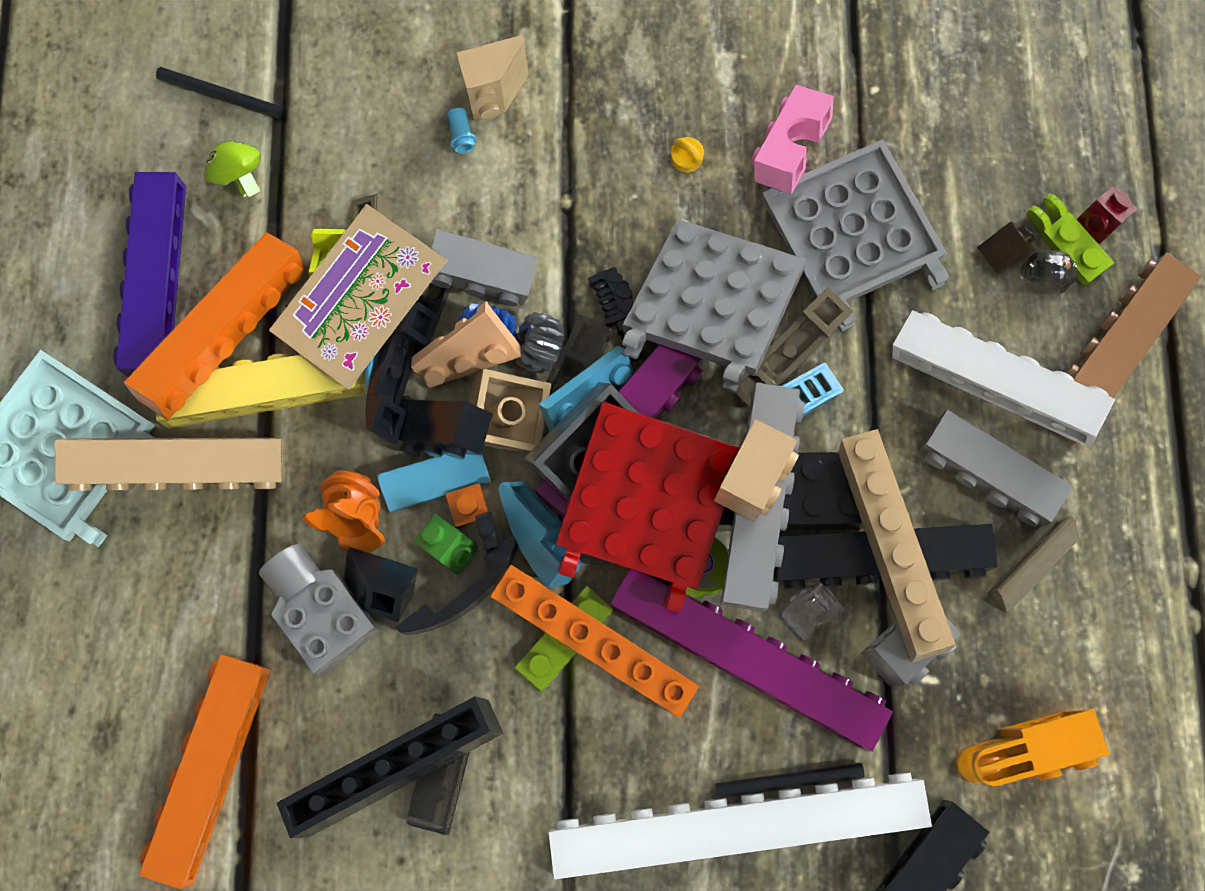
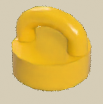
M691 137L677 138L675 140L670 156L671 163L675 169L680 172L690 173L700 168L703 163L704 149L698 140Z

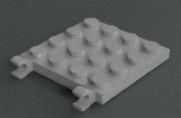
M883 139L803 174L792 194L775 188L762 192L761 199L790 254L806 259L802 277L814 299L829 287L850 307L849 301L922 268L925 273L926 282L932 291L944 286V281L949 279L946 269L940 262L941 259H944L947 252ZM854 312L838 328L840 332L854 327L853 323L857 321Z
M677 219L623 323V330L626 333L622 345L626 346L623 355L637 359L645 341L649 340L727 367L723 375L725 382L722 389L736 394L745 373L756 376L803 273L806 259Z

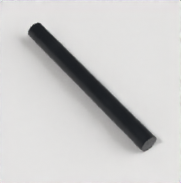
M164 67L157 69L156 78L158 80L276 119H280L283 115V107Z
M854 763L715 783L717 798L864 778L865 774L863 764Z

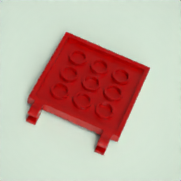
M601 402L555 542L556 545L565 547L557 572L574 578L580 554L584 553L670 581L663 606L666 609L680 613L684 604L687 587L698 590L724 510V506L716 503L714 500L740 447L606 402Z

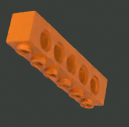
M513 565L507 566L489 594L494 600L679 718L699 688V685Z

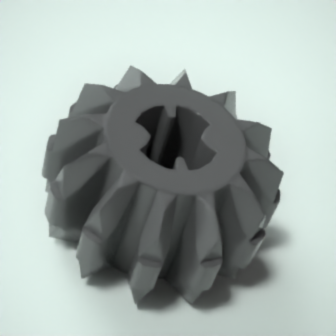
M533 312L531 315L528 314L524 319V323L520 324L519 332L516 335V341L521 346V357L514 359L517 365L524 367V370L534 373L535 371L539 373L549 371L553 363L557 361L558 354L562 350L561 344L564 340V335H562L564 331L563 324L559 320L554 319L553 316L545 313Z

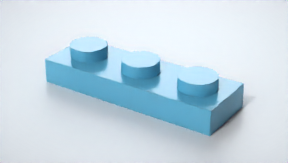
M616 346L539 404L549 431L598 382L610 383L618 390L634 375L630 358L623 355L624 348Z

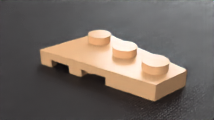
M485 301L477 307L476 314L468 320L463 318L457 322L455 330L445 337L439 336L412 357L411 368L429 388L482 369L521 357V346Z

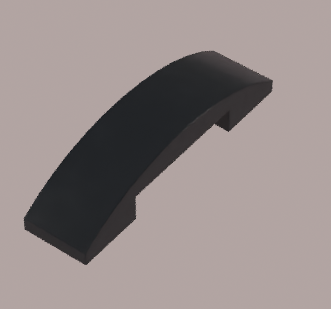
M418 301L415 302L381 347L372 370L365 407L366 429L392 444H397L407 414V410L400 407V403L412 370V357L417 354L419 348L430 344L439 317Z
M511 535L483 558L492 570L435 614L429 606L424 604L396 627L398 631L404 635L432 631L454 622L479 605L491 593L507 566L513 562L518 549V544Z

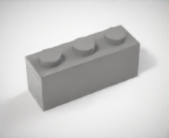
M436 229L431 249L446 258L447 262L431 281L433 285L442 288H450L451 285L464 289L466 294L475 297L489 295L498 298L497 301L507 306L524 305L529 296L538 257Z

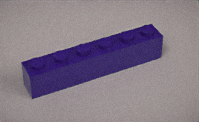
M135 172L134 184H131L129 187V199L132 206L131 216H128L126 219V231L129 238L128 248H125L123 251V264L126 269L125 280H122L120 283V297L123 300L122 312L117 316L116 325L119 332V343L113 353L116 369L127 377L174 330L186 185L176 172Z

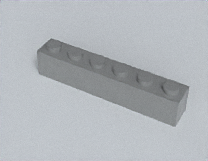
M756 382L752 392L746 436L756 419L798 440L793 449V452L798 454L800 438L794 436L795 423L801 424L805 402L799 401L800 389ZM790 472L784 483L779 480L777 481L775 486L782 490L767 516L760 513L754 522L734 512L720 605L765 612L769 609V604L776 603L779 583L773 581L774 568L781 567L784 545H779L778 540L780 530L786 531L789 509L783 508L785 494L791 495L794 473Z

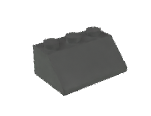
M598 382L524 458L567 501L570 499L601 402L638 413L610 383Z

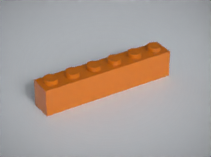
M266 232L123 382L135 399L166 420H169L176 411L180 410L194 391L209 379L217 366L232 354L240 341L256 328L257 323L263 316L278 304L286 291L301 279L306 268L298 250Z
M220 654L219 660H215L212 663L208 673L210 684L206 695L200 697L195 707L194 716L197 719L193 730L186 734L181 745V752L184 754L179 768L176 767L172 771L168 780L167 788L170 790L166 803L159 807L155 815L153 824L156 826L152 841H148L142 850L140 863L143 865L139 876L181 890L194 885L269 678L270 668Z

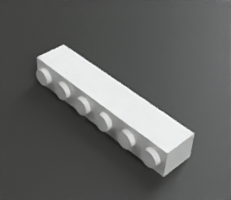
M912 310L893 343V359L1091 448L1116 400L1109 397V394L1099 387H1087L1077 383L1065 372H1052L1041 367L1033 358L1028 356L1018 357L1011 354L1002 345L993 341L984 342L973 337L971 332L962 327L952 328L945 325L930 313L923 312L920 314Z

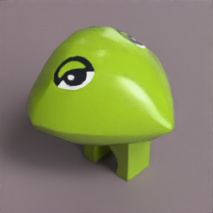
M232 140L220 142L212 149L206 162L204 180L207 183L222 187L234 181L242 197H250L260 192L251 172L259 167L261 151L243 142Z

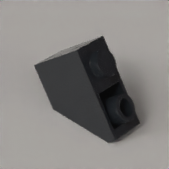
M350 547L346 556L344 580L365 612L399 622L413 597L418 568Z

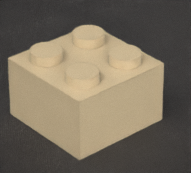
M755 419L714 501L754 522L760 513L767 516L782 490L775 486L777 481L779 480L784 483L798 459L799 454L793 452L798 440Z

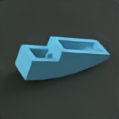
M524 481L502 482L498 489L503 509L512 534L529 565L547 588L568 584L572 578L557 572L565 547L555 544L562 521ZM580 559L578 562L576 572L583 564V562Z

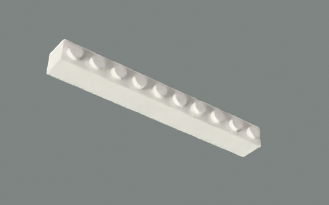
M911 773L888 775L889 782L875 784L874 778L852 780V787L838 789L837 783L815 785L816 792L801 794L800 788L779 790V797L764 799L763 793H755L741 796L742 803L728 805L726 798L706 800L704 801L705 808L690 810L689 803L667 806L668 813L653 815L652 808L630 811L631 818L616 820L615 813L593 816L594 823L579 825L578 819L557 821V828L550 829L548 832L554 880L932 827L924 780L912 779Z

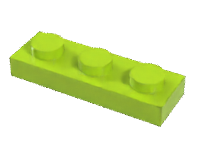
M588 586L572 602L573 605L601 623H604L614 611L609 604ZM545 633L515 668L543 692L577 652Z

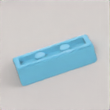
M483 452L481 455L466 454L464 459H457L444 454L441 458L434 457L377 475L390 513L444 497L446 493L478 483L484 485L491 482Z

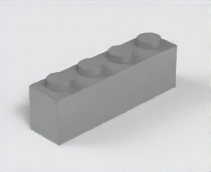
M948 409L938 418L918 450L919 453L925 456L924 460L937 469H947L956 475L955 479L960 484L972 489L976 487L987 494L986 499L998 507H1008L1018 514L1017 518L1031 527H1042L1051 523L1073 487Z

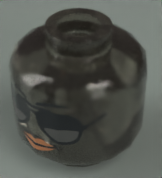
M1039 249L1033 251L1021 266L1020 275L1031 293L1059 295L1064 293L1074 283L1077 267L1065 251Z

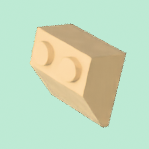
M523 35L456 53L474 120H489L497 117L500 113L506 112L529 75Z
M482 369L474 373L469 403L493 414L484 447L531 452L542 441L545 420L539 404L549 397L551 383L488 369Z

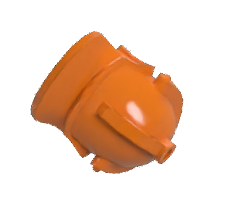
M338 470L325 479L320 487L323 508H316L312 512H307L303 515V520L317 531H328L336 536L339 547L346 553L350 547L370 553L385 544L384 536L377 530L380 523V492L371 483V479L366 475L346 470Z

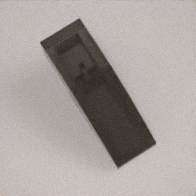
M579 314L565 346H562L557 361L554 363L546 381L551 383L549 396L602 357L615 330L614 328L586 315Z

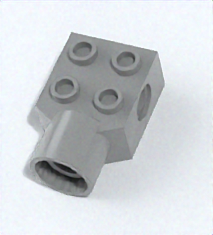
M295 544L284 549L271 558L259 571V575L278 600L271 615L314 674H326L382 631L371 615L362 609L341 574L332 569L321 571L302 544Z

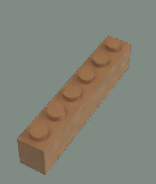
M1167 252L1157 261L1150 259L1138 273V276L1142 278L1138 285L1135 287L1132 284L1118 300L1123 304L1116 313L1112 310L1099 327L1104 331L1098 339L1092 337L1083 347L1080 354L1084 358L1079 365L1073 363L1065 373L1069 374L1075 382L1087 387H1099L1105 390L1109 397L1114 398L1201 279V275ZM1060 435L1062 438L1067 440L1072 445L1077 443L1076 441H1073L1065 436Z

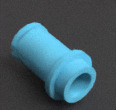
M464 108L451 109L446 115L452 136L450 146L459 154L469 153L475 148L476 136L471 133L467 111Z

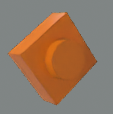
M479 483L446 493L452 518L457 529L475 524V515L489 512Z

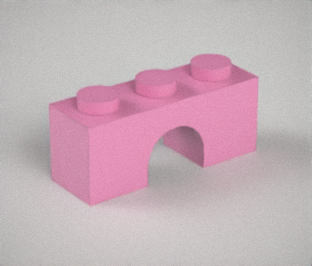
M795 85L790 96L783 98L776 122H770L766 130L764 144L762 147L758 146L753 153L751 166L754 167L755 182L790 194L794 192L806 169V147L793 142L801 139L817 143L821 141L832 120L834 96Z

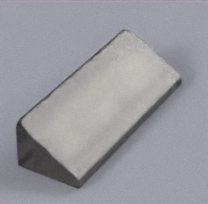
M435 713V714L433 715L432 719L435 718V717H437V716H439V715H441V714ZM470 752L416 780L406 819L408 825L449 836Z

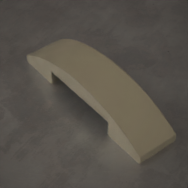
M827 287L803 311V314L768 348L756 376L745 373L736 395L750 408L752 392L756 382L781 386L853 313V310Z

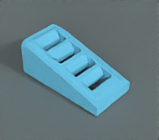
M826 363L817 366L782 386L800 389L808 401L804 407L803 417L844 392ZM822 375L832 390L826 393L816 377ZM810 381L820 397L815 399L805 384Z

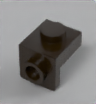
M1011 221L977 248L996 274L999 275L1025 255L1033 253L1036 248L1032 242L1036 238L1024 223L1018 226L1015 222Z

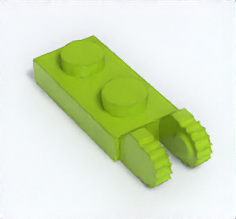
M1050 193L1042 200L1046 210L1055 219L1056 222L1051 225L1050 218L1040 207L1034 205L1027 210L1028 219L1040 232V237L1053 252L1063 255L1062 262L1065 266L1064 256H1066L1071 264L1069 270L1082 285L1086 286L1115 263L1070 212L1067 213L1065 204L1056 195Z

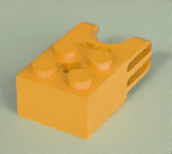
M1094 709L1065 710L999 729L1001 737L961 749L956 757V768L959 775L967 782L1000 786L1025 778L1033 779L1039 777L1040 781L1053 779L1063 775L1062 768L1075 767L1076 770L1092 768L1099 765L1097 758L1108 756L1110 753Z

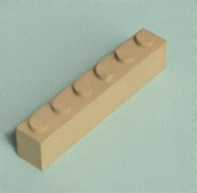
M876 429L841 440L838 454L910 661L912 663L947 653L956 644L879 431Z
M65 438L55 440V484H68V490L70 491L91 490V484H106V490H128L129 484L143 483V490L166 489V483H180V489L183 490L203 489V483H217V489H239L240 483L254 482L255 489L276 488V482L285 480V438Z

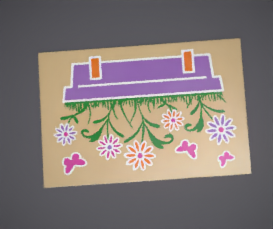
M366 204L269 331L349 390L447 262V259Z

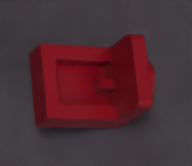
M1112 186L1097 198L1076 220L1100 244L1128 219L1137 208L1125 193L1118 191Z

